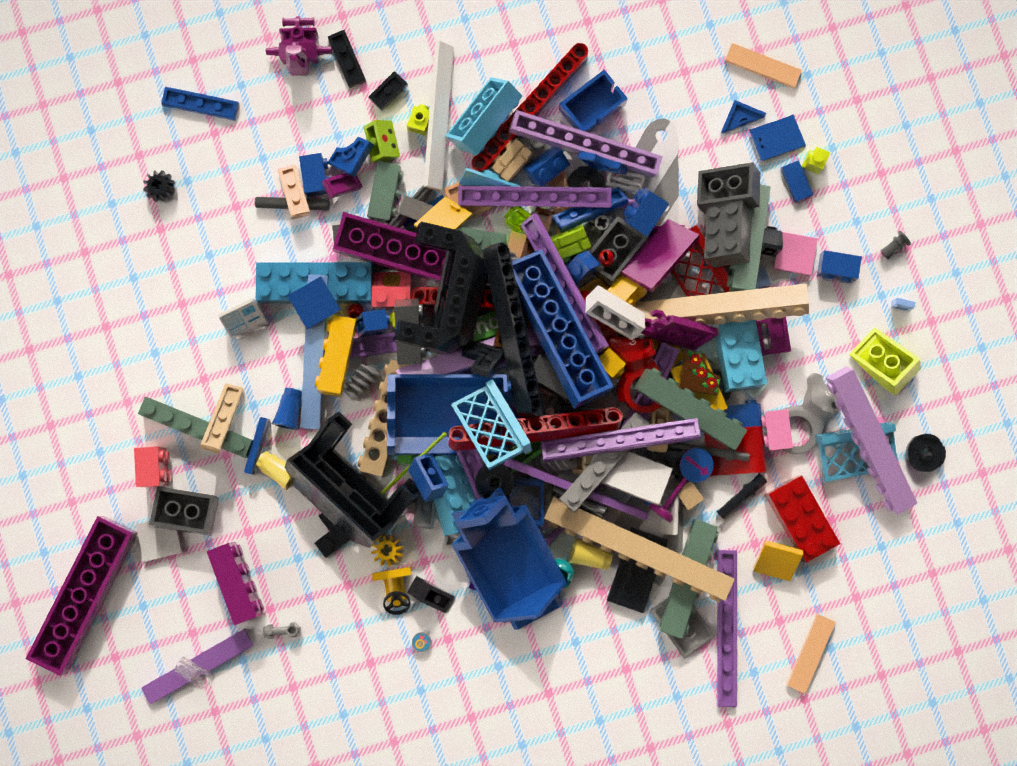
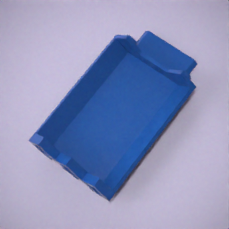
M387 374V455H420L444 432L447 435L427 454L457 455V452L448 445L449 431L452 427L461 426L462 423L451 404L485 387L486 382L492 379L516 419H520L521 417H519L516 411L511 383L507 382V374H492L490 378L478 374ZM484 393L477 398L476 402L486 405L488 397ZM463 404L458 409L460 412L468 414L471 405ZM474 406L472 415L482 417L484 408ZM488 410L485 418L496 420L497 412ZM473 419L469 421V424L480 423V421ZM459 437L453 438L455 440H461V438ZM496 446L493 448L501 449V446ZM489 451L488 455H499V453Z

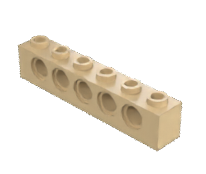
M390 359L389 363L385 364L383 374H386L384 382L381 381L378 392L381 394L379 400H375L373 411L376 412L374 419L371 418L369 421L368 429L370 434L369 437H365L363 442L365 452L363 456L360 455L357 466L360 467L359 471L384 477L389 455H387V423H382L380 416L383 413H387V404L385 402L387 396V374H397L396 370L411 364L398 365L397 361ZM378 431H383L385 434V438L381 442L375 440V434ZM372 450L379 451L380 456L377 460H371L370 452Z

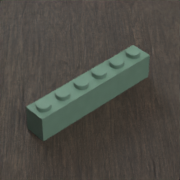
M760 184V207L750 208L752 210L750 262L729 266V269H732V274L727 279L729 292L756 289L771 186Z
M655 368L644 370L634 387L636 391L683 420L697 418L699 429L726 447L736 450L747 432L742 427V422L735 418L730 420L726 417L727 413L719 408L714 410L710 407L711 403L703 398L698 400L694 397L695 393L687 388L682 390L678 387L679 383L671 378L666 380L662 377L663 373Z
M146 396L137 413L199 440H203L209 425V421ZM228 430L222 449L248 458L253 439Z
M694 519L682 555L706 566L707 561H710L713 555V550H711L713 542L716 543L719 536L718 527ZM674 582L672 583L658 631L681 639L683 635H687L689 630L687 622L689 617H692L694 614L695 606L693 604L695 598L698 599L700 595L690 590V585L684 583L681 586Z

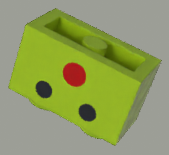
M374 120L363 126L366 140L374 144L369 153L371 163H377L378 161L390 163L400 157L392 121Z

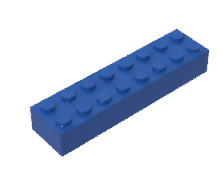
M542 249L512 261L521 307L573 408L575 409L609 394L614 386Z

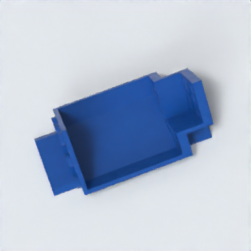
M499 488L489 498L484 499L481 497L470 503V507L467 510H457L451 514L461 533L451 545L494 623L510 621L514 630H519L560 608L562 602L558 595L562 592L567 582L526 505L511 507L502 489Z

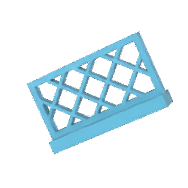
M493 379L486 382L485 387L451 404L488 470L523 452L526 454L532 451L529 439ZM485 393L488 397L486 405L477 403V398ZM463 404L471 405L468 414L460 412L458 407ZM474 406L484 408L482 417L472 415ZM488 410L497 412L496 420L485 418ZM470 419L480 421L478 430L469 428ZM484 422L494 424L491 433L481 431ZM497 425L507 429L505 436L495 434ZM479 435L490 437L487 446L477 442ZM493 438L503 440L501 449L490 447ZM506 442L515 443L517 449L511 452L504 450ZM489 451L499 453L498 459L491 463L488 461L487 455Z
M890 422L880 423L885 436L889 438V444L897 459L894 438L896 425ZM851 429L815 435L816 443L819 445L823 480L825 482L869 474L867 468L863 466L865 462L863 459L857 462L852 458L860 448L852 440L851 435L853 433ZM846 443H851L855 446L849 455L842 451ZM832 446L836 449L831 458L826 456L825 447ZM839 453L847 457L841 466L834 462ZM850 460L857 465L853 472H848L844 469ZM831 464L839 468L833 476L828 475V468Z

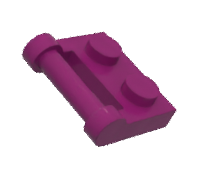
M786 317L756 320L762 356L791 352ZM762 323H766L770 349H765Z

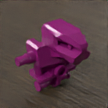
M282 17L283 27H295L279 28L281 35L279 47L265 49L266 56H279L281 62L286 64V69L291 76H307L309 74V61L312 64H317L319 62V55L332 54V47L317 45V28H302V26H315V17Z

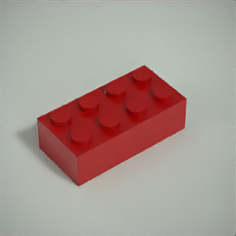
M802 475L796 476L764 494L793 547L803 550L802 562L807 563L841 544Z

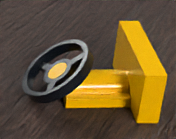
M412 566L372 573L373 581L384 580L386 596L383 600V607L386 612L400 615L410 608V598L405 591L403 576L413 574ZM386 600L390 602L388 606L385 605ZM401 606H405V607H406V608H404V609H402V610H400V611L390 610V609L393 608V607H395V608H398V607H401Z

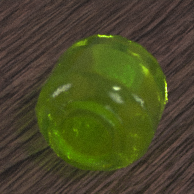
M512 206L503 217L505 218L504 224L515 233H520L524 231L521 224L531 214L522 206Z

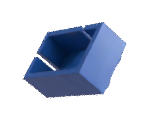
M604 69L560 102L559 111L573 128L590 133L595 129L596 125H601L627 104L628 98L618 85L614 87V80Z
M643 187L642 190L638 189L635 193L633 205H628L622 214L624 215L623 220L648 237L669 206V203Z

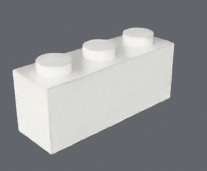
M597 286L586 297L585 313L629 339L633 340L645 329V313L602 287Z

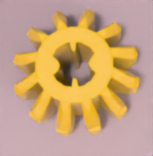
M385 534L383 541L380 539L378 541L379 544L375 543L372 546L377 548V550L371 551V554L377 553L378 555L373 560L376 562L381 558V566L384 565L385 560H387L388 567L392 565L391 559L394 563H398L399 561L395 556H403L402 553L397 551L404 549V547H397L396 545L401 540L397 539L393 542V534L390 535L389 540L387 539V534ZM385 545H389L388 547L392 548L389 555H385L386 552L383 553L382 551Z

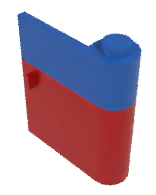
M745 400V404L727 405L728 408L723 410L727 413L726 417L730 420L733 418L743 423L742 427L747 430L734 451L750 454L749 461L737 459L731 461L725 460L724 457L711 456L713 471L710 476L765 473L766 462L761 403H757V400ZM704 433L705 447L727 450L728 447Z

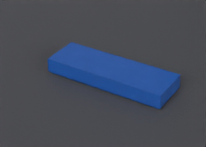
M259 418L244 473L255 474L256 463L260 457L270 423L268 418Z

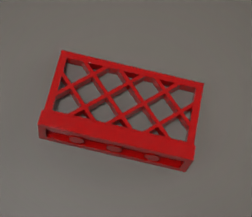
M694 225L689 230L699 234L700 239L695 243L697 250H693L692 247L689 250L688 262H679L687 265L685 275L677 274L674 269L671 271L672 275L686 297L691 296L689 293H693L694 296L696 294L708 295L711 293L713 284L721 286L725 293L729 292V287H727L729 275L724 267L713 268L704 259L705 237L698 226ZM692 252L701 254L703 258L701 265L690 263ZM689 265L700 268L698 278L687 276ZM702 268L711 270L713 273L711 281L700 279ZM686 278L697 281L695 291L686 289ZM699 281L710 284L708 294L697 292Z

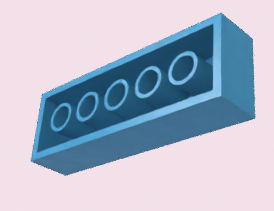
M256 262L255 301L259 304H291L287 295L308 284V274L328 276V288L337 304H372L373 265L371 262Z

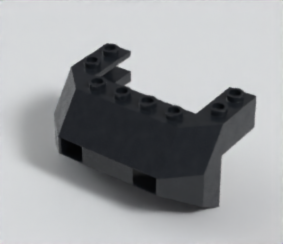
M421 221L417 225L414 244L446 251L430 327L402 320L397 321L393 341L426 348L425 352L449 355L474 338L487 276L483 251L474 238L460 230Z
M338 411L324 422L306 447L286 460L284 468L295 488L352 542L371 548L405 515L421 494L414 481L409 478L387 499L344 459L335 448L353 424Z

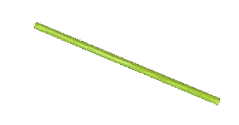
M444 432L419 456L427 454L447 433ZM410 465L381 491L383 495L408 472Z

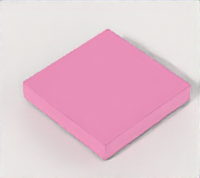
M782 232L783 248L775 256L773 270L811 276L818 238Z

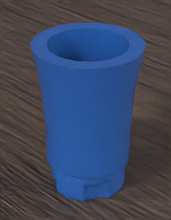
M284 388L276 415L271 423L272 425L290 430H298L302 391L294 388Z

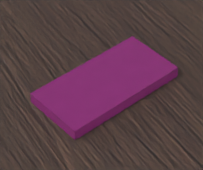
M667 219L621 271L622 276L653 293L700 239L699 234Z

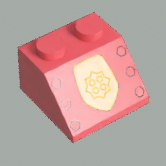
M373 272L372 308L374 310H394L395 300L411 299L412 275L403 272Z

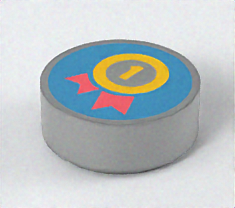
M418 632L412 638V647L418 652H425L431 646V638L425 632Z

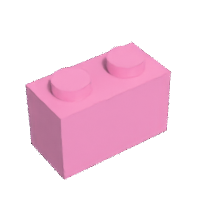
M788 409L765 412V416L761 417L762 427L767 428V435L764 436L765 447H769V451L793 448Z

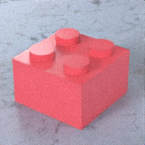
M159 446L134 448L136 487L169 486V482H171V472L168 470L170 452L167 451V448Z

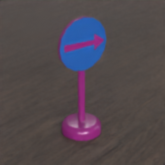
M701 448L689 449L682 455L679 469L684 478L663 507L653 503L648 507L669 523L673 521V515L667 511V508L686 482L699 483L705 481L713 471L711 455Z

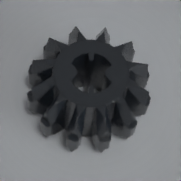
M153 170V176L147 174L149 180L143 181V184L146 185L143 191L147 192L146 196L149 199L153 198L154 202H158L159 199L165 202L166 196L172 198L170 192L176 191L172 187L176 182L171 180V174H166L164 170H161L159 173ZM161 183V184H162V186L160 185L161 188H160V189H157L156 186L159 187L158 184Z

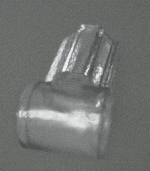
M185 656L175 666L174 672L193 683V686L197 689L207 688L214 683V674L211 671L205 670ZM202 674L207 678L205 685L200 682Z

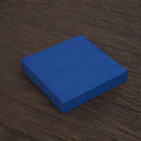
M322 276L287 295L306 329L341 310Z

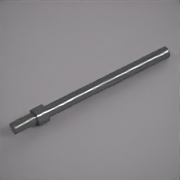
M678 442L669 443L667 448L680 451L701 448L711 456L724 457L725 460L731 461L733 459L749 461L750 456L748 453L736 452L729 448L723 450Z

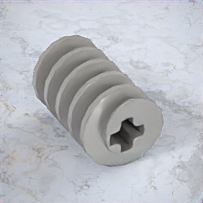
M366 361L367 366L360 364L362 371L355 370L357 377L350 376L352 383L345 382L347 389L344 388L343 392L352 400L361 401L362 399L359 394L366 396L367 393L364 389H372L369 383H377L374 377L382 378L380 372L368 361Z
M541 453L534 458V463L537 469L553 475L575 468L578 464V457L544 462L543 454Z

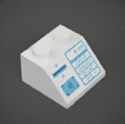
M253 298L217 314L230 338L237 339V341L246 338L247 334L252 331L258 332L265 328L264 325L268 324L260 304Z

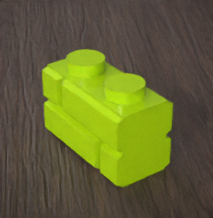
M582 224L550 237L564 263L571 260V256L579 255L592 248Z

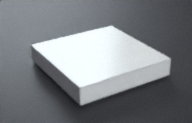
M150 521L136 524L144 562L183 553L178 531L153 527L149 525Z

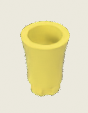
M267 451L262 453L258 458L256 467L278 483L285 491L293 485L284 468L286 461Z
M575 538L569 563L608 570L612 562L613 552L608 553L598 546Z

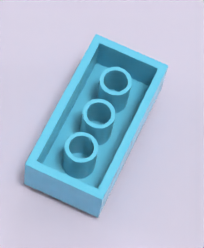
M490 77L445 136L459 150L478 155L484 150L485 144L489 139L495 136L499 126L508 119L512 109L518 106L519 100L523 95L509 81Z
M756 320L741 323L730 322L722 325L712 324V327L718 328L719 335L715 337L724 392L729 393L764 387L767 384Z
M441 455L434 457L449 486L441 498L435 499L434 503L443 535L446 536L460 532L451 514L457 510H467L470 507L469 504L476 501L477 498L458 455Z

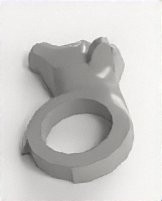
M811 373L807 377V390L802 405L782 409H788L789 418H803L810 427V437L805 444L793 446V448L781 449L784 452L803 454L811 450L816 444L815 435L821 434L827 421L839 412L835 404L837 400L834 394L832 395L829 392L821 374Z

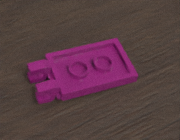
M656 309L650 314L652 317L657 318L654 320L645 318L646 327L641 332V334L648 336L650 339L693 351L719 335L718 328L674 315L666 316L663 311Z

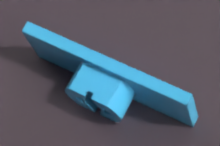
M469 168L465 169L459 181V184L463 186H519L500 179L498 173H492L489 170L481 173Z

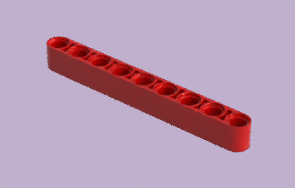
M576 43L516 110L538 116L585 64L589 51L586 44ZM582 51L584 56L578 57L575 55V52ZM564 65H570L572 69L566 71L562 67ZM556 78L560 83L555 85L550 80ZM540 92H545L548 96L546 98H540L538 94ZM527 106H533L535 108V111L527 112L525 108ZM516 110L497 130L495 136L489 139L485 144L484 150L473 157V170L481 173L489 170L494 165V159L499 154L502 156L505 153V146L508 142L514 141L518 137V135L509 133ZM507 133L510 135V138L503 140L500 136ZM495 147L498 151L495 154H490L488 149ZM478 161H483L485 166L478 168L475 164Z
M605 408L520 418L517 421L529 441L538 442L615 431L620 427L623 414L617 408ZM480 423L469 424L468 426L469 428L478 430ZM483 423L481 431L491 433L494 424ZM463 425L450 429L448 445L452 450L476 449ZM497 425L495 432L505 436L507 429ZM479 435L481 437L478 438L477 442L487 446L490 437ZM459 437L461 438V440H455L453 438ZM493 438L490 447L502 446L503 440ZM506 442V445H513V444H515V443H511V442Z

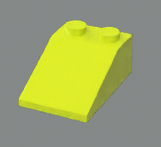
M875 327L849 353V356L875 381L895 396L921 370L920 358Z

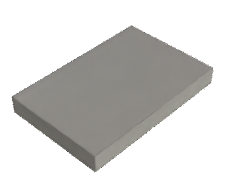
M668 597L649 610L659 624ZM696 608L693 616L688 619L689 630L686 636L683 635L681 639L666 634L684 659L715 637V634Z

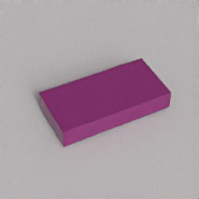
M346 173L322 181L330 199L360 190L363 187L357 175L353 177Z

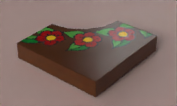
M685 350L678 387L683 390L687 388L693 392L717 396L720 376L713 374L708 369L705 362V354Z

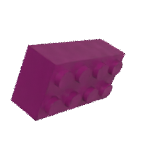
M229 542L206 551L234 626L262 615L264 606L261 599H257L255 593L257 587L248 575L250 569L247 562H243V550L240 544L237 545L236 542Z

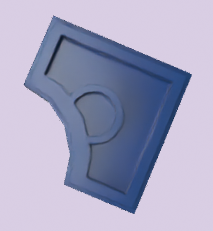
M358 136L349 146L343 148L336 147L328 164L348 175L356 177L374 144Z
M583 151L578 153V159L591 168L622 175L627 173L628 168L621 162L606 159L595 153Z

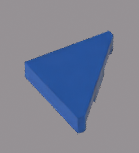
M734 100L720 133L724 134L762 119L767 113Z

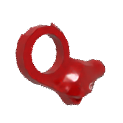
M615 335L607 337L606 341L609 345L607 349L610 348L626 364L624 366L625 372L621 375L617 385L619 402L624 401L628 408L636 412L649 413L660 408L661 406L654 401L649 405L639 406L632 400L630 395L631 384L643 374L645 369L652 370L655 368L659 370L653 359V355L656 354L653 349V342L647 337L634 338L633 340L628 337H618Z

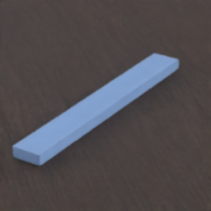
M308 274V283L322 276L328 286V276ZM326 319L309 329L305 327L300 428L320 429L322 394L318 393L317 387H315V380L321 373L319 368L320 358L324 357L323 343L325 340Z

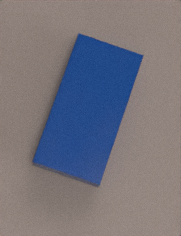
M799 160L780 168L795 203L814 195Z

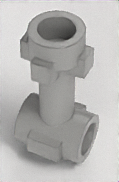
M291 622L289 626L273 627V624L263 627L264 638H268V640L274 639V635L288 634L291 638L297 637V634L301 631V626L296 622Z

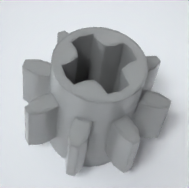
M603 214L596 217V220H590L589 223L593 224L591 231L596 230L599 236L601 232H605L607 227L611 225L609 221L612 217L607 218ZM599 221H600V222H602V221L605 222L604 228H603L602 226H600V227L597 226V224H598Z

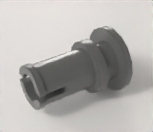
M899 230L897 232L899 236L893 237V241L880 250L886 259H889L899 249H904V245H911L909 238L902 231Z

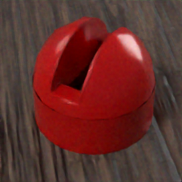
M609 250L601 251L598 257L600 264L604 267L611 266L614 263L613 253ZM605 254H607L608 261L606 262L604 259Z
M353 303L349 307L348 316L356 319L364 312L363 306L360 303H357V305Z

